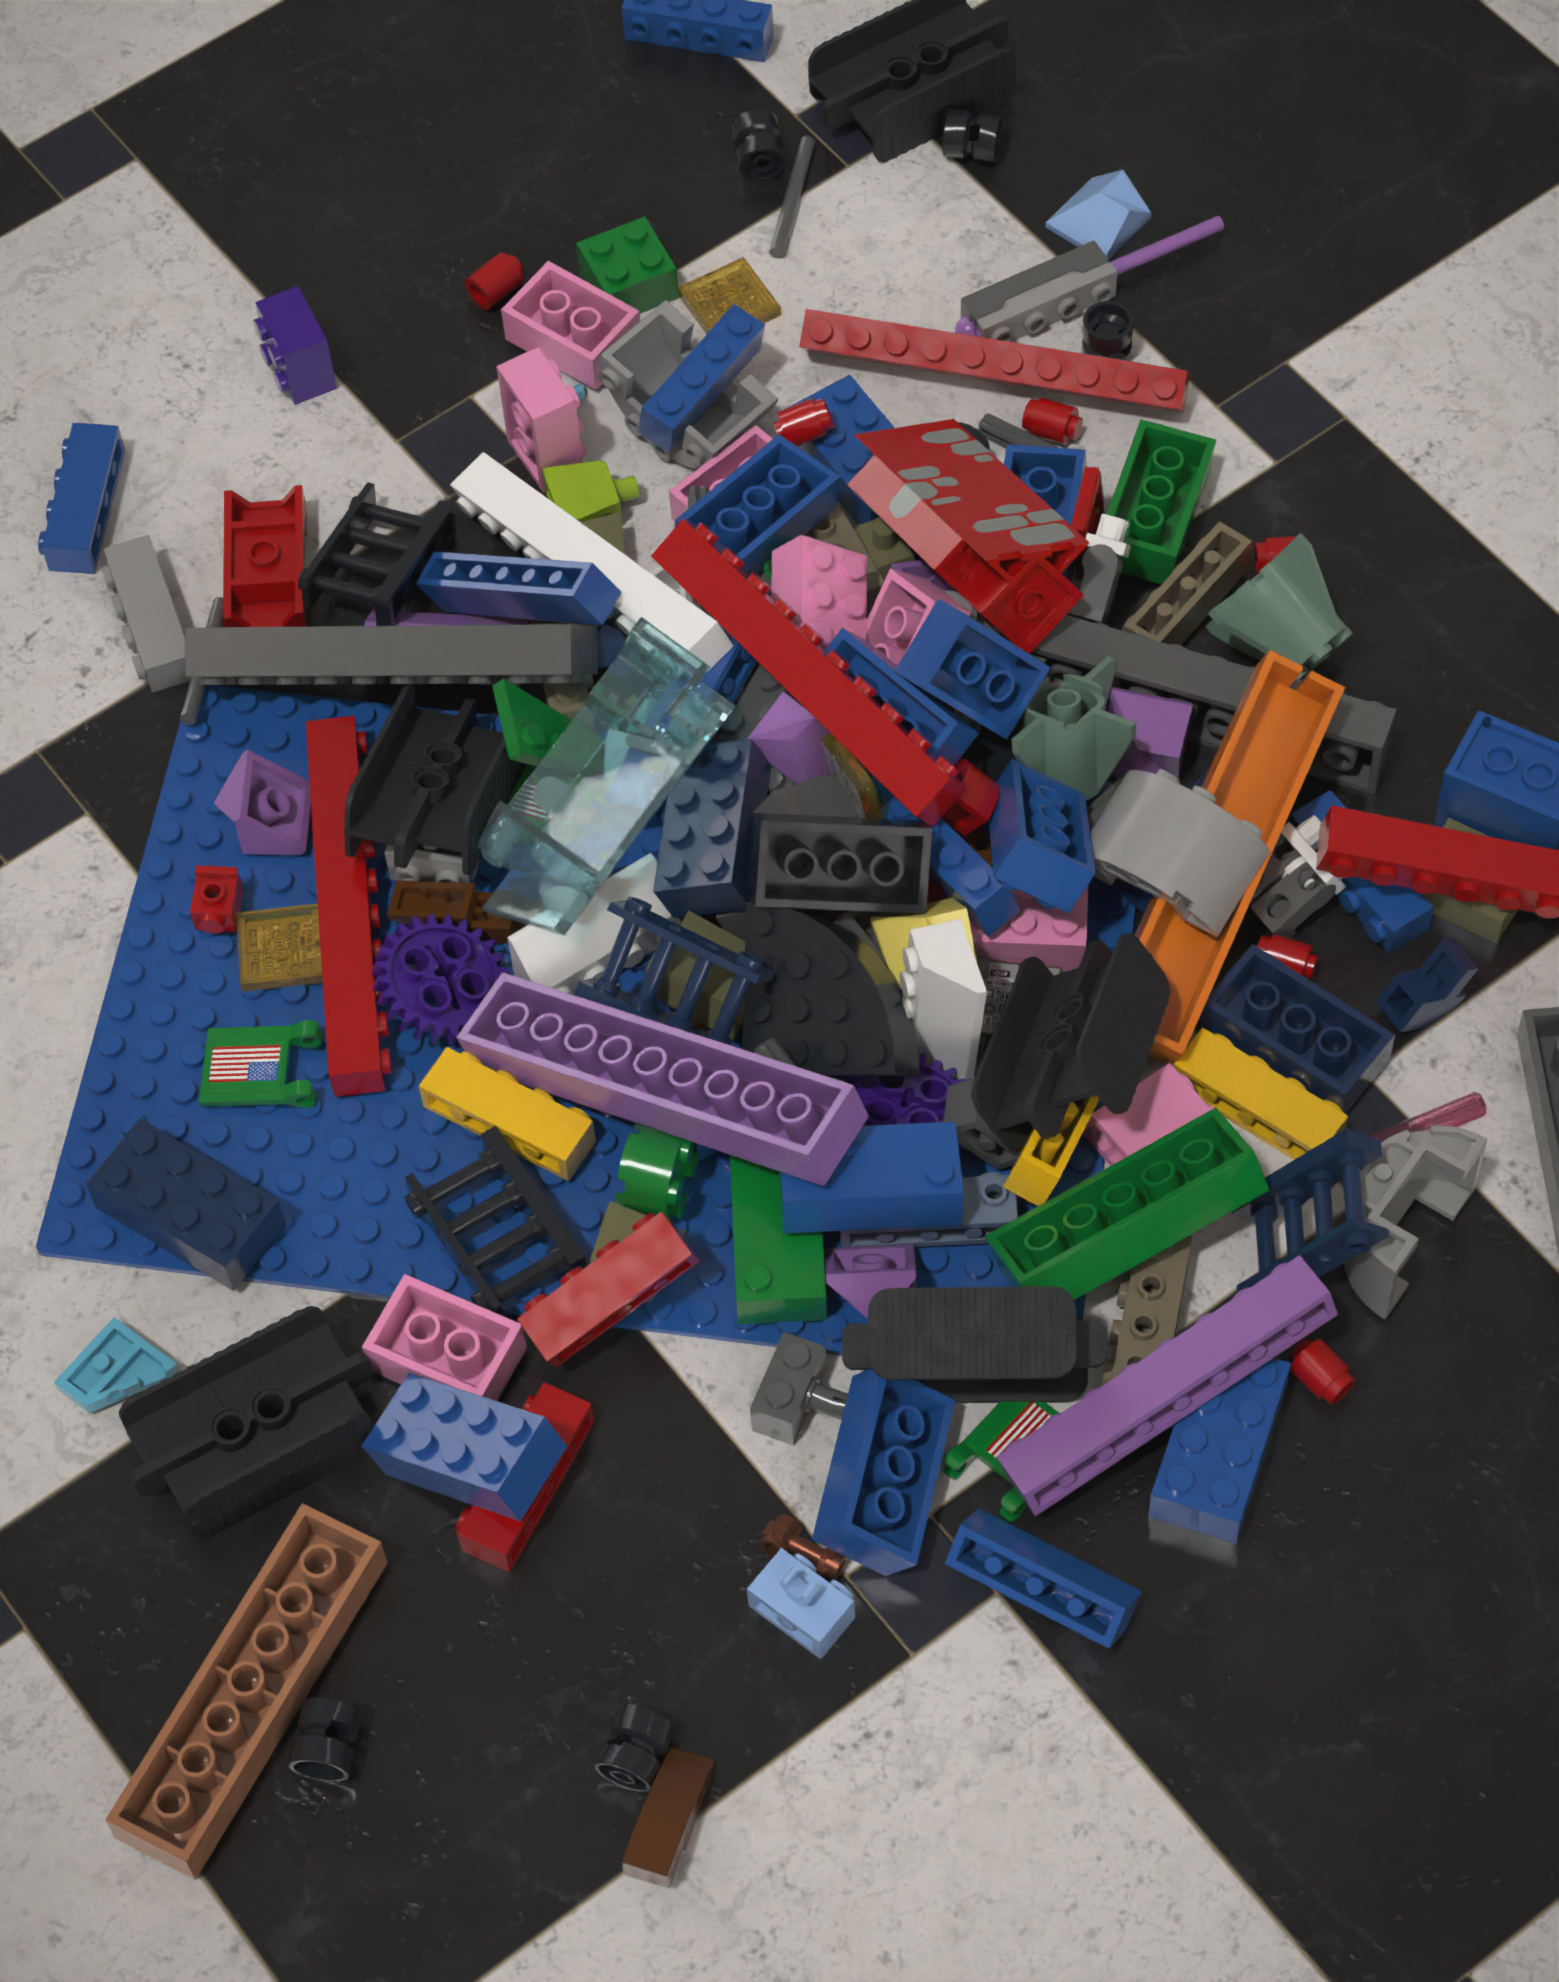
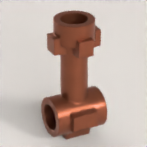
M781 1514L776 1521L771 1520L762 1532V1541L760 1543L762 1551L767 1556L773 1558L783 1548L787 1552L798 1553L807 1558L812 1564L816 1565V1573L825 1579L827 1576L833 1580L838 1579L846 1565L847 1557L827 1547L823 1549L800 1537L801 1525L789 1515Z

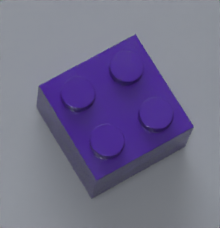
M296 286L255 302L259 318L254 319L253 322L260 340L264 341V343L259 345L260 352L267 366L274 365L276 371H273V375L280 392H288L294 405L337 389L327 339L299 287Z

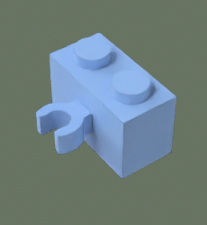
M781 1548L747 1588L749 1607L818 1658L822 1659L855 1619L853 1595L838 1581L831 1580L829 1583L818 1575L815 1566L804 1556L798 1553L792 1556Z

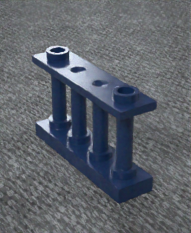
M628 897L626 900L610 902L607 911L624 919L603 974L597 975L595 978L579 981L574 995L731 1045L732 1039L729 1035L750 983L758 984L770 981L775 972L762 966L764 961L754 954L740 951L737 954L652 912V905L644 900ZM639 927H642L661 938L639 993L631 995L620 989L621 983L618 980ZM678 945L698 955L676 1012L672 1011L669 1014L657 1008L658 1002L655 998L675 947ZM713 963L735 973V976L713 1030L705 1032L693 1026L695 1021L692 1019Z
M1346 1128L1265 1177L1270 1191L1232 1211V1214L1250 1219L1255 1223L1258 1273L1237 1284V1293L1242 1289L1252 1287L1269 1276L1275 1267L1282 1263H1288L1299 1255L1316 1276L1320 1277L1358 1254L1368 1252L1371 1247L1389 1237V1229L1364 1221L1360 1171L1368 1164L1382 1157L1381 1140ZM1343 1180L1346 1222L1334 1228L1331 1188ZM1313 1197L1316 1239L1305 1245L1302 1205ZM1284 1215L1287 1256L1276 1262L1273 1222Z

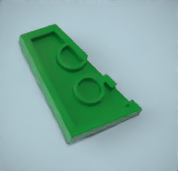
M504 678L492 686L509 760L593 780H598L606 775L607 768L604 750L599 736Z

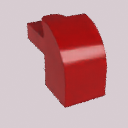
M961 759L955 765L960 770L956 778L967 789L941 818L962 835L966 836L989 821L1000 795V785L967 759Z

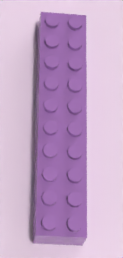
M503 972L456 1037L463 1050L478 1058L482 1065L496 1072L497 1070L506 1071L520 1084L541 1089L561 1098L821 1186H825L869 1117L852 1084Z

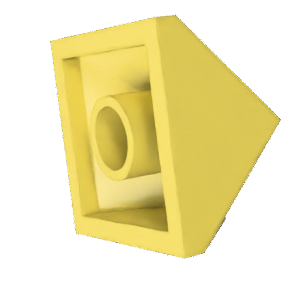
M949 898L927 903L926 914L889 912L870 917L885 965L896 980L900 990L902 989L900 972L905 971L902 951L908 948L911 929L961 919L977 962L967 908L955 899Z

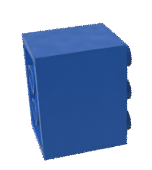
M1478 710L1444 772L1434 826L1443 827L1449 817L1493 838L1559 850V743Z

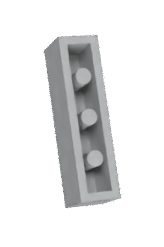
M146 535L103 548L108 564L101 566L107 588L116 587L118 594L111 596L118 619L123 617L127 619L128 624L121 626L128 649L137 648L139 655L133 656L132 660L139 680L147 678L152 693L190 681L191 677L185 676V636L150 536Z

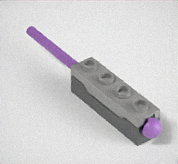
M1220 216L1213 217L1109 262V259L1093 240L961 298V319L956 323L955 333L1013 342L1028 334H1035L1044 327L1075 316L1078 312L1088 309L1091 305L1108 301L1110 298L1115 297L1119 274L1224 230V223Z

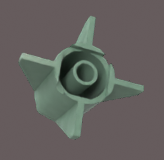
M1302 533L1297 535L1272 561L1259 570L1260 573L1251 581L1248 580L1234 594L1214 607L1208 613L1213 620L1206 626L1212 635L1259 661L1271 650L1303 666L1301 674L1296 678L1300 680L1309 672V669L1313 671L1330 656L1329 652L1333 648H1338L1353 634L1336 614L1313 547Z
M1107 656L1084 677L1074 674H1063L1064 681L1050 683V676L1045 677L1013 729L1016 736L1012 738V753L1018 762L1084 793L1086 800L1091 799L1103 790L1136 738V722L1106 711L1115 674V658Z

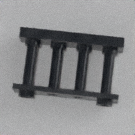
M367 482L359 495L352 498L349 509L308 567L302 569L298 579V588L302 591L303 608L311 610L324 592L371 604L376 614V626H395L420 589L415 583L434 552H445L456 535L454 504L439 500L431 514H426L425 517L376 505L375 484ZM374 520L417 531L418 533L414 538H410L407 541L368 531L367 528ZM359 544L402 556L398 562H394L391 565L350 553L355 545ZM339 568L385 579L382 586H377L376 589L334 579L333 577Z
M494 1126L481 1134L484 1151L479 1154L480 1159L425 1190L414 1174H409L405 1177L409 1194L404 1196V1199L416 1219L423 1216L474 1292L470 1295L473 1304L504 1316L501 1303L555 1271L558 1274L565 1271L567 1274L580 1266L584 1269L587 1267L585 1254L502 1134ZM498 1173L505 1183L502 1185V1191L450 1221L445 1222L434 1204L487 1174L494 1176ZM509 1206H512L514 1209L518 1206L522 1208L527 1215L524 1218V1224L470 1255L466 1253L456 1238ZM533 1238L536 1241L544 1240L549 1247V1250L546 1251V1257L490 1289L478 1271L479 1269Z

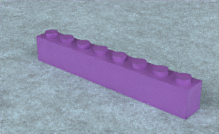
M1300 1255L1288 1263L1278 1265L1263 1280L1250 1288L1242 1289L1231 1301L1213 1313L1201 1316L1192 1327L1175 1338L1165 1340L1156 1351L1138 1363L1129 1364L1118 1376L1100 1388L1088 1391L1079 1402L1062 1413L1052 1415L1045 1421L1043 1426L1025 1438H1020L1010 1443L1004 1452L996 1456L1003 1471L1034 1516H1037L1337 1316L1338 1313L1331 1294Z

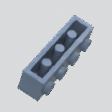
M988 1172L977 1177H962L964 1192L962 1225L840 1231L841 1248L913 1244V1247L988 1243L985 1238L986 1235L1018 1218L1016 1194L1003 1187L1009 1175Z

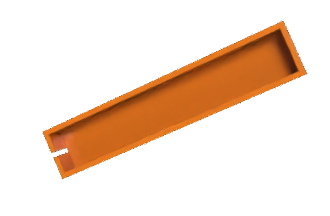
M1271 650L1256 665L1201 786L1216 797L1214 802L1216 805L1239 821L1246 820L1257 826L1263 832L1260 839L1266 844L1270 852L1218 937L1183 921L1171 903L1152 895L1135 933V936L1141 941L1148 952L1152 954L1154 960L1165 973L1171 991L1168 1005L1161 1019L1162 1022L1154 1038L1155 1041L1151 1047V1052L1148 1055L1166 1065L1168 1063L1172 1065L1183 1055L1345 689V687L1313 671L1309 672L1295 690L1289 688L1301 674L1303 666Z

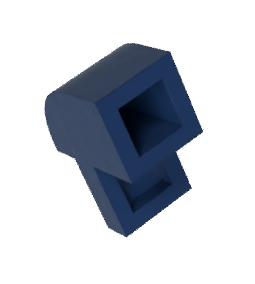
M1454 938L1442 939L1419 969L1398 972L1375 1002L1400 1033L1421 1029L1448 1014L1465 998L1466 995L1461 990L1479 968Z

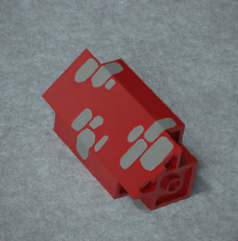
M955 419L854 434L874 456L847 485L980 614L1017 647L1030 654L1084 596L1061 573L1090 542Z

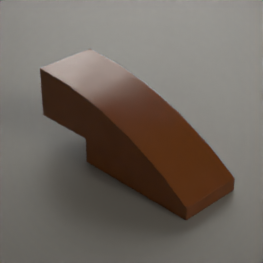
M670 1747L651 1786L622 1861L624 1875L670 1889L682 1851L687 1849L716 1764L715 1760Z

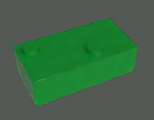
M1140 419L1106 514L1129 522L1123 543L1130 545L1131 549L1128 558L1121 556L1123 561L1122 574L1162 585L1178 565L1210 473L1216 439Z
M730 1155L738 1324L826 1320L823 1233L783 1234L779 1171Z

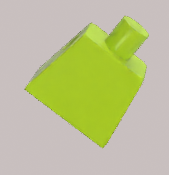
M602 460L542 468L547 498L579 522L614 513H621L622 519L620 503L640 498L635 476L613 481L607 463Z

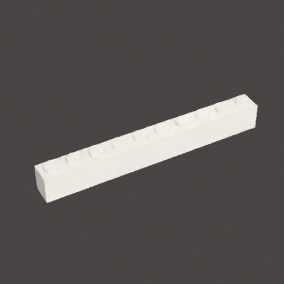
M484 452L450 484L460 497L456 504L470 518H473L475 515L479 516L478 520L491 534L495 535L499 531L505 543L516 552L522 548L526 558L592 562L621 591L607 620L614 617L616 618L615 622L629 637L633 638L636 634L640 636L639 640L653 655L657 656L660 652L663 653L666 662L677 673L682 674L684 671H687L697 680H700L734 646L716 620Z

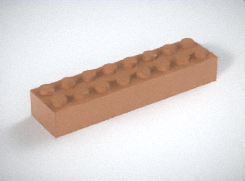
M303 1503L301 1504L105 1819L115 1839L194 1880L197 1879L388 1562L381 1541Z

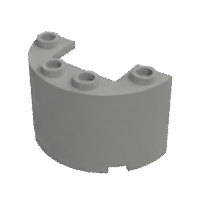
M665 300L600 354L602 371L599 373V377L603 385L609 389L617 406L626 417L624 421L631 433L638 437L642 436L652 445L653 450L662 460L669 461L671 459L685 467L698 469L741 437L770 412L777 404L778 398L749 374L739 383L738 387L731 382L693 427L689 425L684 430L683 439L670 453H667L638 433L641 408L694 349L691 346L694 324Z
M1158 769L1156 774L1141 770L1128 771L1090 831L1095 865V875L1093 877L1111 886L1116 878H1119L1171 903L1183 921L1218 937L1270 852L1266 844L1260 839L1263 832L1254 824L1246 820L1239 821L1214 803L1216 797L1209 791L1199 786H1194L1190 790L1180 785L1179 779L1165 770Z
M1431 1125L1430 1130L1409 1133V1130H1405L1384 1140L1381 1143L1382 1157L1368 1164L1360 1171L1364 1221L1389 1229V1237L1371 1247L1368 1252L1358 1254L1343 1264L1347 1278L1356 1294L1366 1306L1383 1319L1387 1318L1408 1287L1409 1282L1398 1277V1273L1416 1249L1419 1240L1416 1236L1398 1227L1397 1224L1415 1199L1453 1221L1476 1188L1487 1138L1465 1129L1443 1125Z

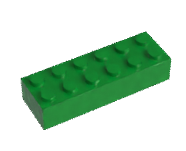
M1215 1107L989 1233L985 1238L1002 1275L1011 1287L1056 1286L1069 1292L1075 1300L1270 1190L1255 1152Z

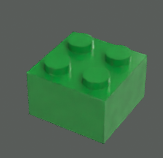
M646 217L576 243L579 272L583 280L639 310L640 313L658 307L665 300L671 302L679 299L677 268Z

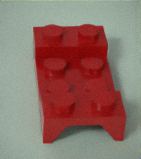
M295 485L282 500L250 502L232 490L224 491L223 620L225 627H308L307 609L303 608L302 591L298 588L299 575L305 567V536L307 535V503L302 485Z

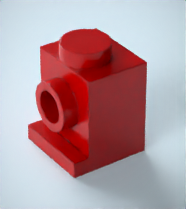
M196 865V880L190 909L195 930H202L211 934L221 933L222 931L237 932L244 890L238 868Z

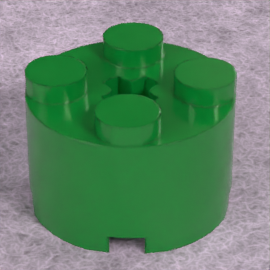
M636 1123L635 1129L637 1134L630 1132L618 1171L617 1179L623 1180L625 1183L624 1193L616 1192L615 1202L644 1215L654 1213L656 1216L662 1211L670 1219L673 1217L681 1219L684 1215L688 1198L687 1193H683L686 1178L694 1177L698 1165L699 1153L693 1151L694 1142Z

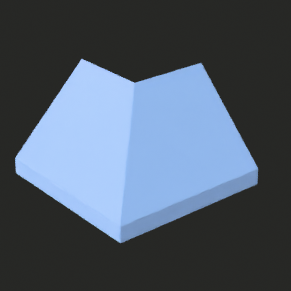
M1124 170L1092 177L1046 221L1045 227L1077 247L1094 240L1106 257L1110 259L1151 219V212Z

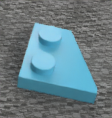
M114 1317L54 1383L60 1392L88 1413H92L147 1389L152 1385H156L160 1381L174 1376L180 1369L175 1361Z

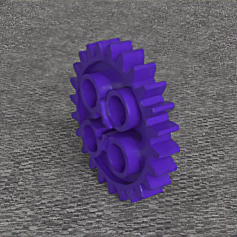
M433 914L428 915L425 925L415 916L408 927L400 923L394 935L388 933L383 942L384 947L380 946L375 959L377 961L371 974L377 976L372 989L383 992L377 1003L379 1006L391 1005L387 1015L388 1020L399 1016L403 1019L400 1031H404L410 1026L415 1027L416 1040H419L424 1032L430 1033L433 1045H436L440 1035H445L450 1046L454 1045L456 1037L501 973L509 974L510 972L508 968L498 967L504 958V954H491L490 952L495 941L492 939L482 943L479 938L483 929L478 928L469 933L466 931L467 920L465 919L456 927L452 926V919L448 914L442 924L437 923ZM444 952H451L458 959L450 958ZM406 964H413L420 969V971H414L410 969ZM462 987L470 988L476 995L468 994ZM424 1000H431L439 1007H431Z
M924 1053L919 1055L920 1078H844V1082L854 1085L869 1116L863 1126L943 1122L948 1086L967 1080H955L956 1068L954 1067L942 1071V1062L939 1060H935L931 1065L925 1063L926 1054ZM958 1143V1147H959V1148H964V1149H965V1147H963L962 1145H960V1144Z

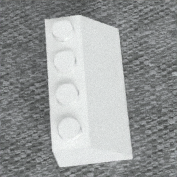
M649 853L610 876L597 893L583 892L588 898L574 916L567 917L549 912L507 937L514 976L574 995L579 981L602 975L624 920L607 911L610 902L626 900L628 897H636L651 904L652 912L680 925L682 917L673 918L653 892L657 861L654 856ZM639 927L623 968H630L638 964L645 955L657 948L661 937Z
M961 919L911 929L908 948L902 951L905 971L900 972V983L903 995L901 1001L906 1010L908 1021L913 1023L918 1043V1056L921 1053L926 1054L925 1063L930 1065L935 1060L941 1061L942 1071L954 1067L956 1068L955 1079L968 1080L974 1077L987 990Z

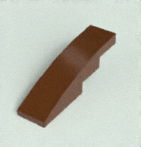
M396 880L387 917L391 921L409 925L412 918L416 916L425 925L429 914L434 915L438 924H442L448 914L451 916L452 926L458 927L460 922L465 919L467 920L466 931L469 933L478 928L483 929L479 938L480 941L493 939L495 943L508 944L507 937L551 911L546 910L543 903H523L520 895L516 893L479 892L475 883Z

